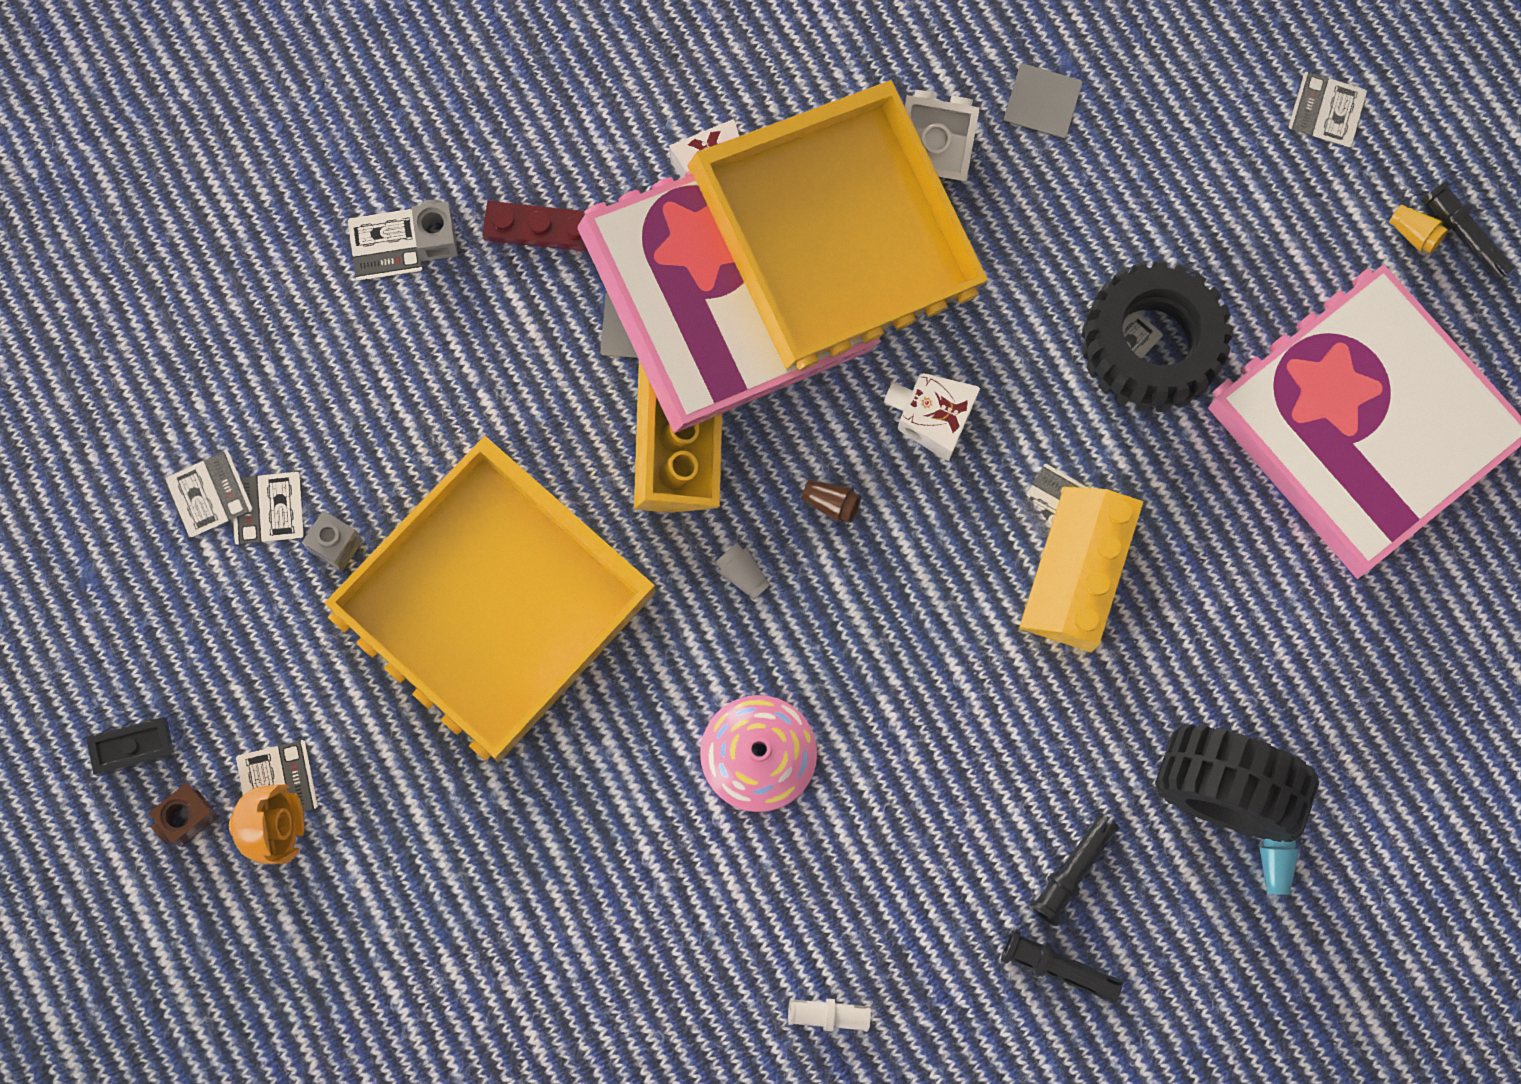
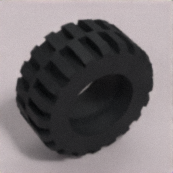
M1155 261L1151 268H1147L1146 263L1142 262L1133 265L1129 273L1126 270H1122L1115 274L1111 282L1105 283L1099 291L1083 325L1081 337L1085 341L1081 347L1083 358L1090 360L1087 370L1091 378L1099 376L1101 382L1098 387L1105 394L1110 390L1117 394L1116 402L1123 406L1128 401L1136 403L1135 410L1147 412L1150 406H1155L1157 412L1169 411L1174 404L1176 407L1181 408L1189 404L1194 397L1198 398L1223 368L1222 366L1228 359L1231 350L1228 343L1233 338V326L1226 324L1231 315L1227 305L1220 306L1218 303L1222 296L1216 287L1209 290L1204 285L1207 278L1200 273L1193 277L1186 273L1188 267L1178 263L1172 269L1167 268L1166 261ZM1141 310H1156L1173 317L1182 326L1188 338L1189 352L1185 359L1171 365H1158L1147 362L1137 356L1128 346L1123 334L1122 326L1127 316Z
M1186 724L1172 732L1155 785L1158 795L1164 798L1166 802L1177 806L1178 809L1193 814L1197 818L1207 820L1223 828L1235 830L1238 833L1252 835L1256 838L1271 839L1277 842L1282 840L1292 842L1304 833L1319 787V779L1312 766L1306 765V762L1302 759L1292 756L1291 753L1283 749H1277L1269 743L1221 728L1215 729L1206 725L1195 726L1193 724Z

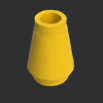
M1403 204L1398 207L1389 221L1419 252L1424 250L1428 254H1432L1448 232V229L1442 226L1443 221L1407 208Z

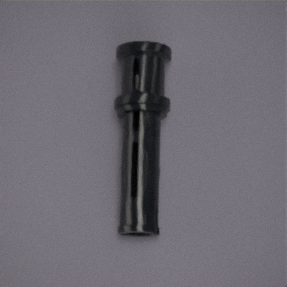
M1446 180L1429 193L1421 203L1432 208L1443 221V227L1448 229V231L1452 229L1497 283L1506 276L1497 264L1506 274L1511 272L1516 266L1509 261L1470 216L1472 213L1470 205L1463 204L1449 188L1450 182Z
M1102 813L1097 815L1096 820L1061 870L1049 874L1047 877L1048 885L1037 900H1031L1028 904V907L1047 923L1053 926L1059 925L1061 922L1059 916L1071 899H1077L1080 895L1078 885L1111 838L1120 829L1119 825L1113 820L1101 832L1110 819L1108 816Z
M1014 928L1011 931L1003 948L1001 962L1006 964L1010 961L1032 970V975L1036 977H1043L1044 975L1054 977L1112 1004H1115L1121 993L1123 980L1055 952L1052 944L1048 942L1040 944L1021 935L1018 929Z

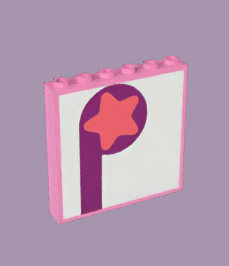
M689 171L685 174L684 178L676 181L672 177L660 180L652 186V190L640 194L639 190L630 191L622 195L618 199L619 202L606 206L605 202L593 205L585 210V215L577 227L674 434L866 354L881 342L880 338L864 344L862 338L851 342L852 348L843 354L831 357L830 352L819 355L820 361L807 369L799 371L797 365L785 369L693 174L691 175Z
M1384 264L1374 272L1369 268L1363 271L1351 282L1354 288L1348 293L1344 294L1340 290L1324 303L1327 309L1319 316L1314 312L1310 313L1296 326L1299 332L1291 338L1286 334L1281 336L1268 348L1271 354L1265 359L1261 360L1258 356L1252 359L1240 370L1243 376L1233 383L1230 378L1223 382L1212 392L1216 398L1208 407L1356 579H1359L1521 446V415Z

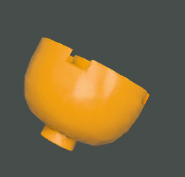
M286 784L253 788L239 799L230 818L229 831L235 845L242 855L256 863H289L299 852L300 848L293 847L296 842V834L298 836L304 835V811L297 793H289L287 788L290 786Z

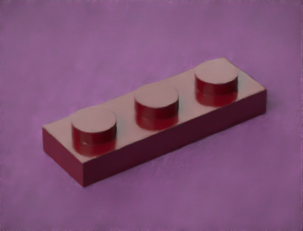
M487 201L482 233L484 241L588 252L577 228L585 215V211Z

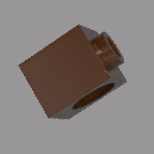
M188 782L149 812L156 822L151 826L156 835L165 844L171 841L172 844L181 847L220 817L198 788ZM187 807L189 811L187 823L182 827L176 828L173 822L175 812L180 808Z

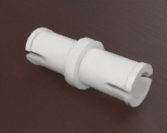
M790 998L788 1025L821 1026L824 1031L831 1032L833 1028L869 1031L870 1005L835 1003V999L828 998L825 1002Z

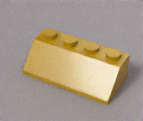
M639 363L634 510L676 513L720 507L722 414L674 434L641 363Z
M1063 488L1019 629L1090 653L1099 646L1144 501L1108 489Z

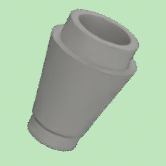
M738 543L733 545L715 562L720 568L718 573L749 595L753 600L770 585L747 547L743 549Z

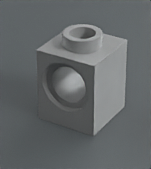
M432 199L422 202L419 206H412L416 246L421 261L458 256L454 219L449 202ZM433 223L443 225L442 229L436 233L426 232L428 226Z
M323 510L302 541V544L311 554L343 572L363 539L355 529Z

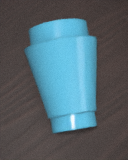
M1263 839V846L1259 847L1265 884L1267 885L1266 893L1290 895L1299 854V848H1296V840L1292 842H1285L1283 840L1277 842L1271 839Z

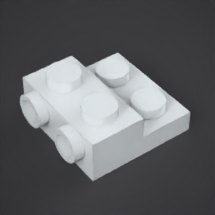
M915 90L914 96H906L905 109L938 177L966 182L980 107L972 106L973 99L951 96L950 102L936 100L937 93Z

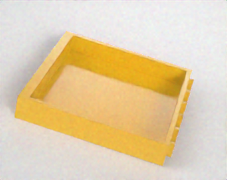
M892 80L698 151L687 165L690 174H693L785 369L797 365L798 370L802 371L817 364L820 361L819 355L830 352L831 357L838 356L852 348L851 342L862 338L864 344L872 342L885 334L883 330L894 325L896 330H900L916 322L915 316L926 312L927 317H931L948 308L946 303L957 299L959 304L970 301L979 295L977 289L988 281Z
M484 435L324 604L332 611L328 618L345 633L351 628L360 637L355 643L372 659L378 653L388 662L384 669L401 684L407 679L417 688L412 695L428 710L433 705L445 714L440 720L453 733L458 735L463 730L473 739L469 747L484 761L492 757L500 763L655 595L656 591L653 583Z

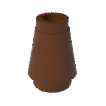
M810 479L804 488L802 500L808 502V504L838 523L842 521L851 523L859 509L861 495L854 493V488L820 481L816 482Z

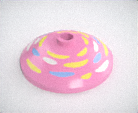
M747 696L727 704L711 719L701 742V765L710 787L726 803L745 811L768 812L788 805L806 789L816 767L817 746L809 723L792 705L771 696ZM757 743L765 745L767 749L766 754L761 757L755 756L751 751L753 745Z

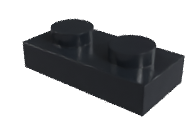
M164 717L86 737L93 775L96 776L175 757L168 720Z

